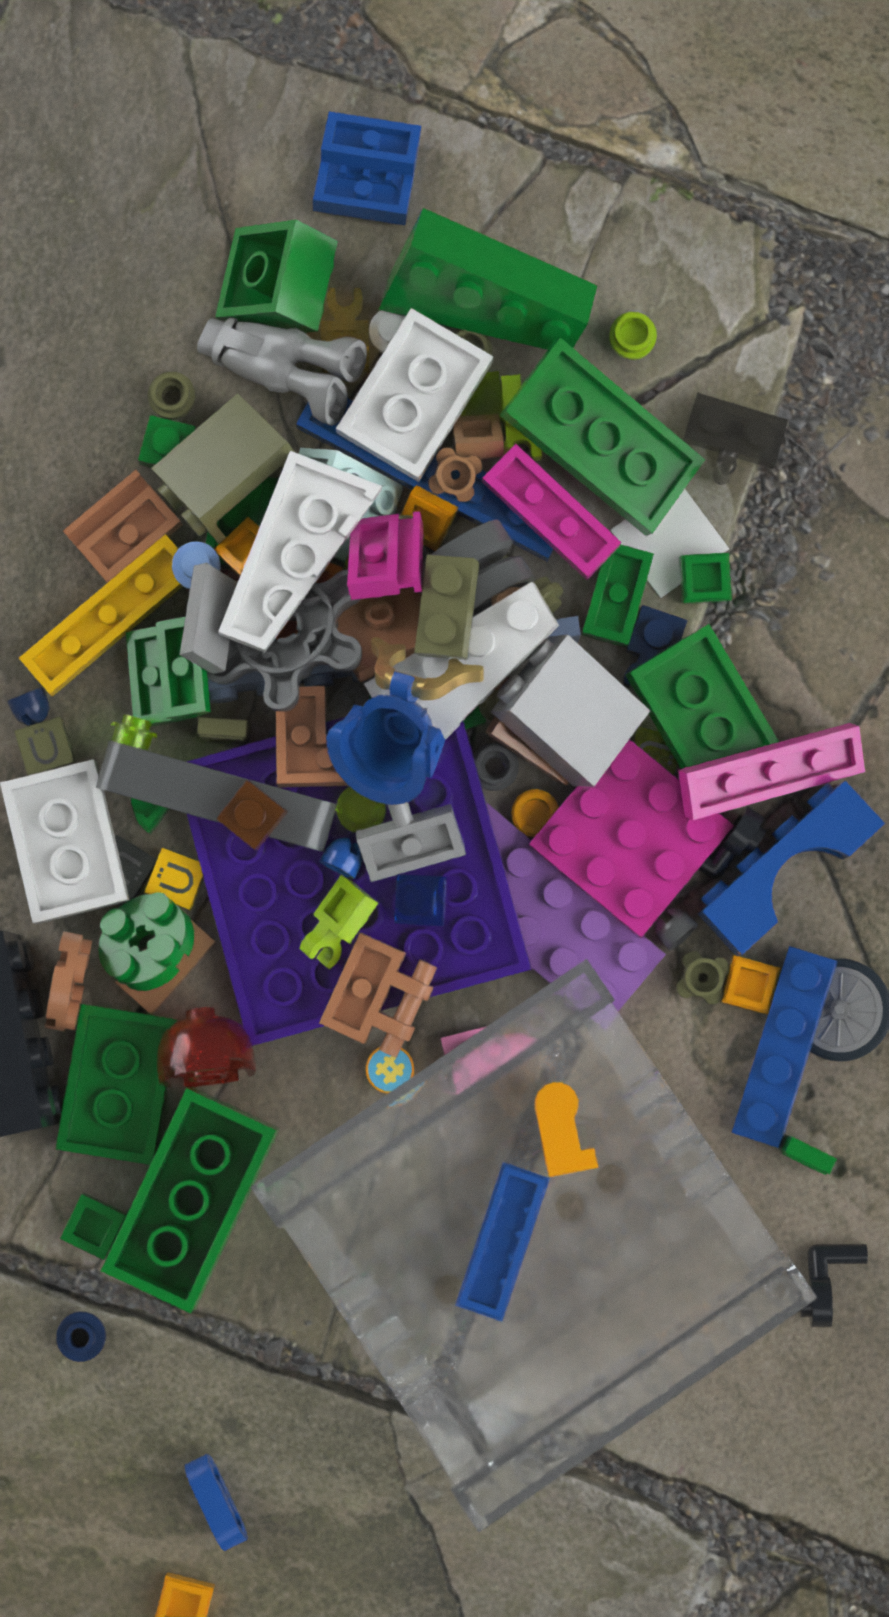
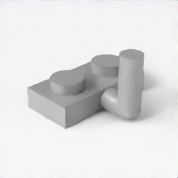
M408 802L398 805L388 804L393 821L356 831L357 842L371 882L466 855L465 846L451 804L414 815L411 813Z

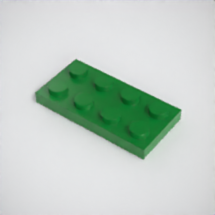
M562 338L553 342L500 414L502 418L645 536L654 533L705 461L701 455Z

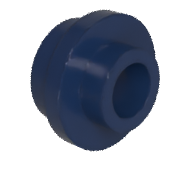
M86 1311L74 1312L65 1317L60 1323L56 1333V1342L59 1350L65 1357L72 1361L85 1362L93 1359L102 1351L106 1342V1329L103 1322L93 1313ZM82 1328L88 1332L89 1341L87 1345L79 1346L74 1343L72 1339L74 1329Z

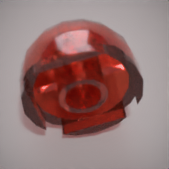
M212 1007L187 1010L185 1012V1020L172 1024L163 1033L157 1049L158 1085L172 1088L171 1078H183L184 1088H196L239 1081L238 1071L245 1069L249 1077L256 1073L255 1055L250 1036L242 1025L230 1017L215 1016V1008Z

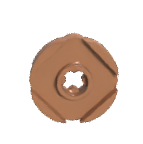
M63 931L58 950L61 951V956L54 968L47 1005V1020L45 1024L47 1029L64 1032L65 1029L75 1030L84 993V986L77 985L76 983L83 984L93 943V940L83 939L82 934Z

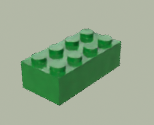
M186 1088L103 1264L101 1272L191 1314L201 1300L280 1128L196 1088Z

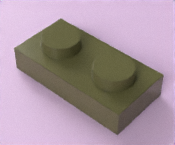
M427 555L414 651L417 655L467 660L479 570V561L475 558Z

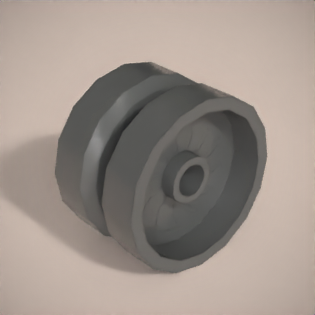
M498 519L474 527L431 554L475 558L479 561L473 617L492 606V597L510 587L522 588L536 579L521 556H511L502 559L510 550L513 541ZM426 559L423 560L422 588H423V580H424V572H425Z

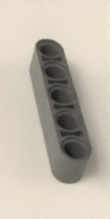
M109 740L96 788L219 822L216 819L245 781L249 779ZM250 780L288 811L269 837L324 852L337 804Z

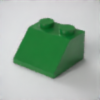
M296 219L235 228L215 318L225 322L228 318H235L239 322H252L283 329L298 328L304 333L318 332L320 320L324 313V302L329 279L334 268V257L338 241Z

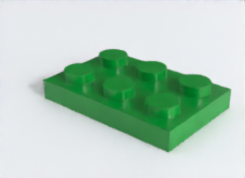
M710 624L701 627L625 674L640 701L650 710L648 713L681 769L779 742Z
M81 1004L55 1150L140 1164H151L157 1152L179 1023L178 1019Z

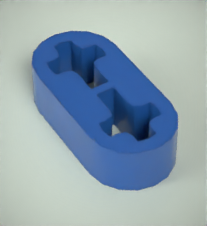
M205 1454L185 1464V1472L190 1486L221 1549L226 1551L248 1540L241 1516L212 1457L209 1454Z

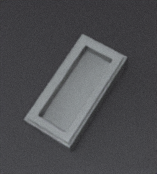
M203 563L195 565L193 568L180 655L214 674L226 670L230 639L220 636L218 631L238 582L210 564Z

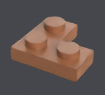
M325 686L299 687L300 697L297 706L288 712L276 711L278 788L349 786L335 770L327 750Z

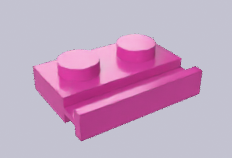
M420 511L413 512V518L400 519L399 514L361 518L350 534L347 586L351 600L400 594V588L414 587V592H422L423 521Z

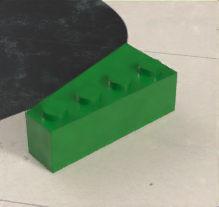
M423 208L391 270L378 310L407 316L412 308L437 324L545 350H548L554 341L562 338L574 348L588 325L598 285Z

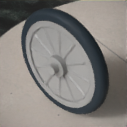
M840 958L833 959L838 961L810 1052L830 1061H851L873 1051L886 1036L889 1029V992L883 980L871 968L854 960Z

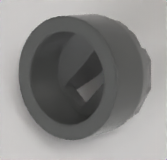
M676 908L665 910L671 919L667 924L658 917L654 926L657 937L669 951L682 944L698 926L689 914Z

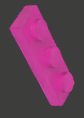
M517 444L482 478L484 485L586 580L620 547L621 541Z

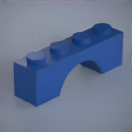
M846 781L840 783L835 788L826 783L807 800L812 809L798 821L794 815H791L771 833L777 841L769 849L762 853L756 847L754 851L736 865L741 874L727 886L723 880H720L701 897V901L706 906L698 915L734 955H743L778 923L772 904V887L778 871L789 858L798 853L817 851L833 855L841 860L851 856L885 824Z

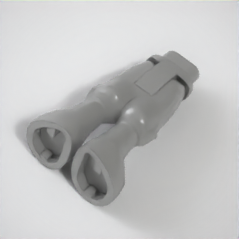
M210 318L197 344L198 353L212 357V362L215 365L225 366L237 375L265 386L271 392L285 393L292 391L303 396L309 402L312 415L321 423L330 426L336 425L341 420L347 406L348 393L341 379L348 382H355L359 379L364 370L367 357L365 343L356 338L343 337L332 341H320L311 339L298 328L283 329L252 322H239L235 318H228L226 322ZM299 362L311 363L327 370L332 375L299 369L295 364Z

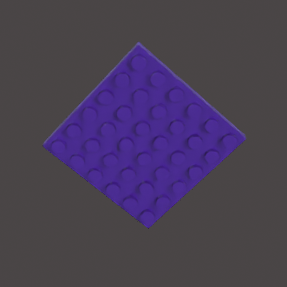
M345 717L326 722L327 734L337 722L344 720ZM464 720L445 739L433 776L431 778L426 777L422 791L415 799L409 801L408 804L412 815L451 804L465 846L466 855L371 882L364 860H362L355 879L350 880L378 902V905L350 944L341 939V957L331 969L326 968L317 959L323 948L318 951L313 959L309 958L299 949L304 937L312 932L320 921L313 915L341 876L319 862L324 852L268 837L258 850H254L222 823L187 814L249 1047L324 1027L319 1022L359 933H364L406 952L399 969L400 972L412 977L419 959L436 966V972L430 983L434 987L430 997L532 970ZM276 736L187 761L188 763L278 788ZM350 786L281 787L284 790L337 804L325 849L332 841L338 838L346 837L351 840V844H358L356 831L393 821L388 804L370 800L353 790ZM391 986L381 1011L399 1006L404 991Z

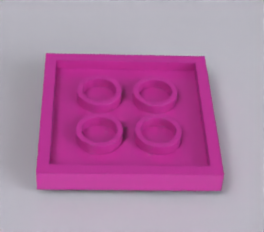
M629 739L594 787L577 786L528 846L639 938H642L734 825L720 813L697 820L685 817L680 781Z

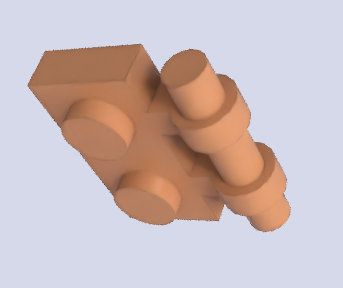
M359 933L319 1023L363 1044L367 1042L373 1027H376L386 1032L379 1050L390 1056L397 1057L404 1040L410 1041L415 1027L412 1026V1023L422 1000L428 1001L434 987L430 983L437 967L419 959L412 977L399 971L406 952L364 933ZM391 986L404 991L394 1017L381 1012Z

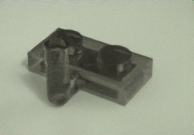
M697 393L683 441L719 453L712 477L715 483L725 485L730 481L736 470L737 458L768 468H774L788 419Z

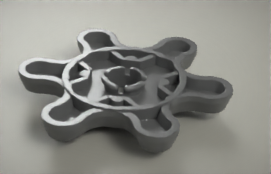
M342 570L331 579L313 585L288 620L297 621V635L292 633L286 638H279L278 640L275 638L265 653L230 640L226 670L214 674L207 671V677L214 683L229 685L247 673L259 672L265 679L263 697L267 706L274 711L288 712L297 706L300 697V682L311 674L314 667L329 665L333 669L343 672L355 670L362 660V647L354 637L344 635L337 630L338 618L341 614L361 600H351L347 586L348 570Z

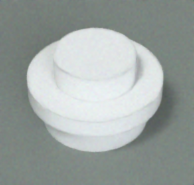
M381 310L372 318L369 326V336L373 346L381 353L385 351L406 316Z

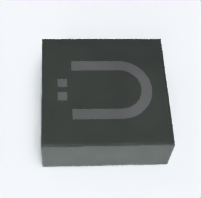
M116 835L117 849L129 899L131 900L137 897L154 869L157 859Z

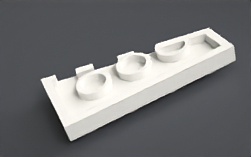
M290 451L219 628V635L265 653L382 491V486Z
M530 582L472 618L467 660H458L464 665L483 666L484 680L482 682L461 685L436 700L426 701L417 699L416 702L419 705L427 708V713L432 720L433 726L441 730L445 739L559 626L535 583ZM414 653L394 665L393 668L396 671L424 679L436 678L446 672L450 659L419 656ZM375 678L364 684L372 698L378 695H390L389 689L384 690L376 684Z

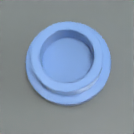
M198 541L189 542L181 546L175 553L172 560V571L176 580L183 587L190 589L195 565L208 563L221 571V562L217 552L210 545Z

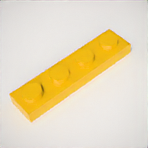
M166 534L19 657L21 662L52 697L123 638L126 632L131 631L183 587L176 580L172 571V560L178 548Z

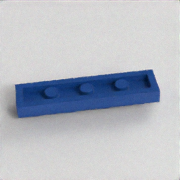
M789 946L732 1133L777 1148L781 1147L838 961Z

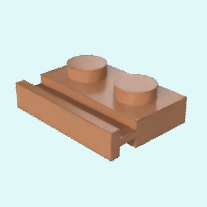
M135 470L65 528L63 532L108 583L166 534L169 537L182 526V523L142 478L140 473Z

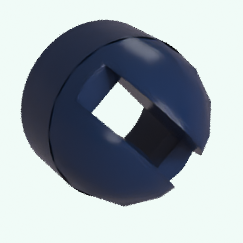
M43 686L7 701L17 721L27 726L43 722L48 716L50 709L48 697Z

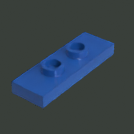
M505 1162L502 1163L455 1306L503 1322L550 1181L549 1177Z

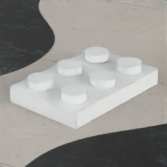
M411 308L338 424L336 432L338 435L419 482L492 365L493 356Z
M94 759L0 783L33 924H40L130 900L104 790L96 788L100 772L98 763Z

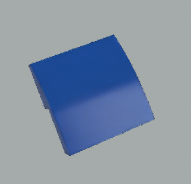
M329 111L321 146V163L313 196V211L406 225L421 126Z

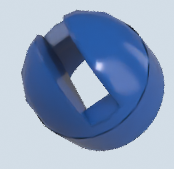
M345 837L332 841L325 849L319 862L340 875L355 879L361 867L363 857L357 843L351 844V840Z

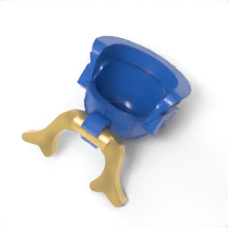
M374 637L371 639L372 653L377 657L375 682L380 688L384 690L389 689L390 695L373 697L367 700L363 707L354 705L345 719L337 722L329 730L326 737L327 750L335 770L353 790L375 802L398 805L407 803L420 794L425 785L426 777L431 778L433 776L445 743L441 730L433 726L432 720L427 713V708L419 705L416 702L417 699L426 701L436 700L461 685L482 682L484 680V667L481 665H464L458 659L453 658L448 661V668L441 676L424 679L396 671L393 668L394 665L406 659V647L404 644H389L381 638Z

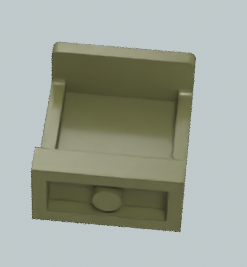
M237 393L151 469L163 483L157 491L175 511L182 506L186 509L181 516L199 537L207 531L220 544L226 537L217 526L218 520L278 468L282 471L289 452L295 451Z

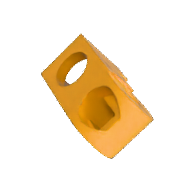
M551 1082L544 1085L536 1094L534 1108L548 1177L598 1168L595 1148H580L574 1118L578 1110L576 1092L569 1085L562 1082Z

